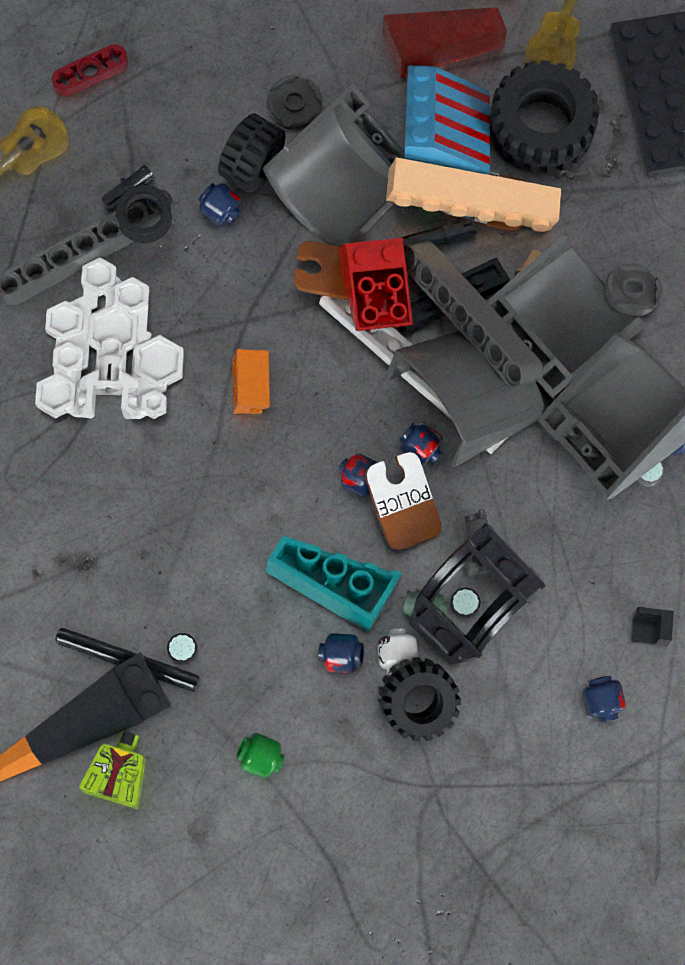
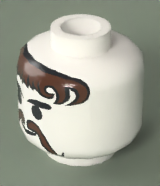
M405 629L388 630V635L381 637L378 641L379 665L391 675L392 672L389 669L393 665L398 669L402 666L400 661L407 659L409 663L412 662V657H418L416 638L406 634Z

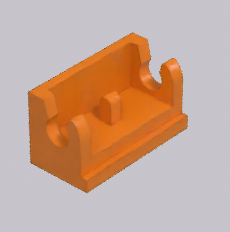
M236 350L232 358L233 414L263 413V409L269 408V351Z

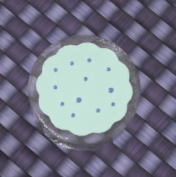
M663 462L658 463L637 479V481L647 487L657 485L665 474Z

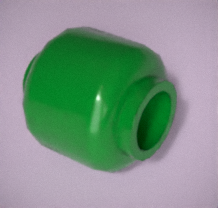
M253 733L250 737L245 736L238 748L236 759L240 760L242 770L261 778H267L273 771L278 772L284 761V755L280 754L281 745L278 741L260 733Z

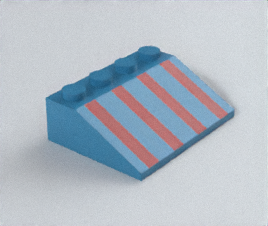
M408 66L404 159L489 175L490 91L437 67Z

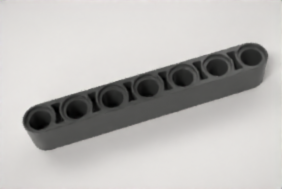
M159 189L169 199L173 219L175 214L173 198L168 191ZM144 200L130 206L127 218L129 222L135 217L142 218V221L139 223L130 222L135 227H151L160 220L161 210L155 208L157 206L156 203ZM115 211L0 274V298L6 305H18L81 271L83 265L98 258L103 259L134 241L127 238L120 230ZM109 231L118 232L113 237L105 236V234ZM85 244L93 245L92 248L87 251L80 250V248ZM59 258L68 259L64 264H55ZM33 272H42L38 278H30ZM10 285L17 286L12 292L4 291Z
M425 240L403 245L408 274L509 386L524 385L538 381L542 377L543 367L539 358L434 243Z

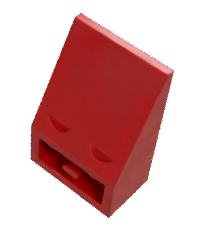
M403 238L347 243L338 247L342 279L355 331L413 325Z

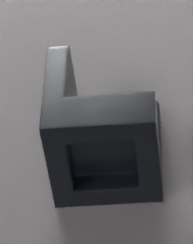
M637 607L633 612L631 642L667 647L672 641L674 611Z

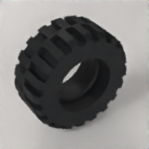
M541 60V64L536 65L535 61L525 63L523 69L517 66L511 70L510 76H504L500 81L499 88L495 90L490 111V135L494 137L493 144L497 150L503 149L501 156L506 161L511 159L515 161L514 166L521 170L524 166L530 168L531 173L537 174L538 170H545L546 174L554 173L555 168L558 167L563 171L570 168L571 161L577 163L581 160L583 154L591 146L600 114L599 105H597L598 97L594 90L590 91L591 83L587 78L581 79L579 77L580 72L574 68L571 71L566 69V64L558 62L557 65L550 64V60ZM547 102L559 107L567 116L570 124L557 132L542 133L525 125L520 119L518 111L529 103Z

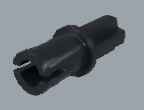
M146 165L141 166L139 170L128 178L120 179V184L102 196V202L109 210L115 209L117 201L123 192L133 186L147 185L155 180L153 173Z

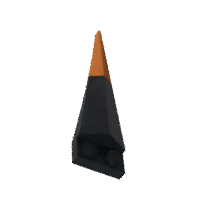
M142 652L114 666L0 754V781L141 724L170 707L169 699Z

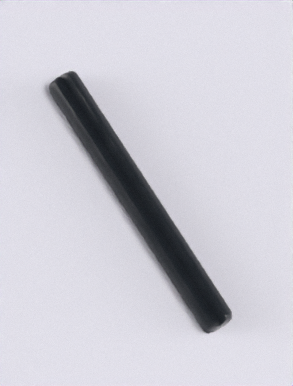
M60 628L55 638L58 645L115 665L137 654L66 628ZM144 656L158 680L192 692L197 689L200 681L197 674Z

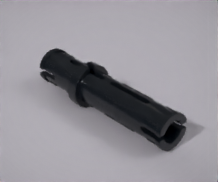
M469 217L468 219L450 224L443 222L439 227L400 238H403V245L425 240L431 241L434 245L442 243L449 245L452 244L453 240L477 235L475 224H473V218Z

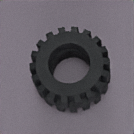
M256 113L248 115L237 125L228 138L219 159L218 174L246 192L252 193L268 179L263 167L284 148L285 130Z
M412 657V662L410 663L407 659L400 661L402 666L398 669L393 665L389 669L392 674L390 676L384 675L382 679L384 687L379 686L378 692L381 696V699H378L379 706L391 727L398 731L402 737L407 739L410 736L413 741L419 742L421 737H424L426 741L433 740L432 735L435 733L439 737L445 734L442 729L446 726L451 729L454 725L451 720L452 717L458 718L460 713L456 706L461 705V698L457 694L460 691L453 678L441 665L435 664L428 658L422 661L419 657ZM419 685L434 687V700L426 710L419 713H410L404 710V700L411 689Z

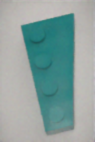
M286 536L281 538L268 558L266 573L367 633L370 632L397 589L403 574L395 570L391 572L378 568V565L370 562L362 563L349 559L347 555L338 552L337 554L321 550V547Z

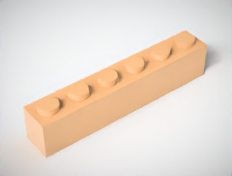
M396 157L389 168L386 201L395 202L396 205L404 207L410 205L418 206L430 212L438 210L450 212L451 215L457 217L473 216L485 222L493 220L505 222L506 225L512 227L527 226L532 227L535 231L543 232L550 231L559 221L561 188Z

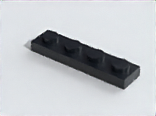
M497 257L461 273L482 297L500 290L510 281L509 276ZM423 291L410 297L413 325L404 327L407 332H410L445 314Z

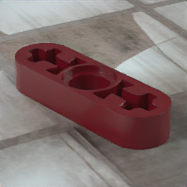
M112 44L57 69L52 75L54 91L60 96L68 97L121 73L128 65L126 50L120 45ZM115 55L120 61L115 63L110 57ZM101 60H103V64L106 66L105 69H102ZM88 65H94L98 68L96 74L92 76H86L82 71ZM75 72H78L80 81H77V77L74 75ZM65 78L69 81V85L65 86L60 80Z

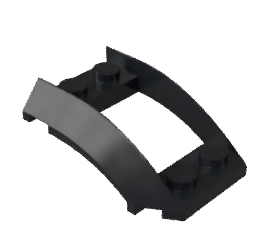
M485 523L459 546L429 579L416 598L409 624L450 665L463 662L462 659L480 658L483 655L482 651L498 630L528 602L527 599L539 588L542 590L546 585L533 568H530L494 531L493 527ZM475 556L507 589L486 609L467 635H465L432 601L456 572Z

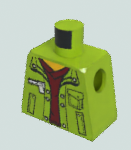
M121 731L116 747L102 744L80 784L79 789L81 792L139 809L146 766V758L141 754L134 753L139 736Z

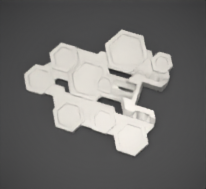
M102 258L95 259L82 266L81 285L84 288L83 296L70 303L64 301L47 309L45 330L47 334L56 338V348L53 351L52 364L54 375L37 382L36 407L54 418L69 413L74 417L91 419L95 416L96 395L122 396L121 409L125 419H141L145 416L155 419L165 414L167 410V397L161 393L167 391L168 385L183 378L184 349L161 335L152 339V334L147 331L149 286L134 277L122 282L117 277L116 266ZM104 295L106 297L105 307L92 313V310L98 306V297ZM91 347L97 351L96 369L81 378L82 371L88 369L89 349ZM133 349L131 376L126 373L127 352Z

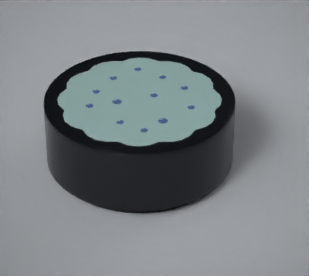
M468 587L457 589L450 600L452 612L464 619L475 616L481 604L478 593Z
M178 633L168 641L167 652L174 663L185 665L196 658L198 646L191 635Z

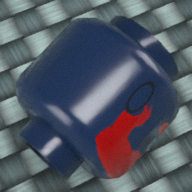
M212 183L198 199L201 202L199 206L200 211L218 226L225 222L231 224L241 213L237 209L241 202L240 197L224 183L217 185Z
M413 422L399 439L402 443L400 446L401 452L416 454L420 459L421 465H424L427 461L433 464L444 451L439 447L443 441L442 435L425 422H420L417 425Z
M359 453L354 454L350 459L345 458L338 470V474L341 475L342 487L360 496L366 497L370 495L365 480V472L369 466L378 463V461Z
M331 633L327 636L325 643H320L319 661H324V666L328 672L354 673L358 666L362 667L364 644L359 642L356 635Z
M611 675L588 680V686L583 689L588 714L591 717H600L601 722L618 719V712L626 707L620 681L612 680Z

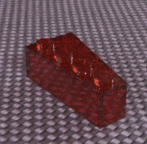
M498 7L383 15L382 32L400 79L407 77L408 66L438 68L504 48L507 29Z

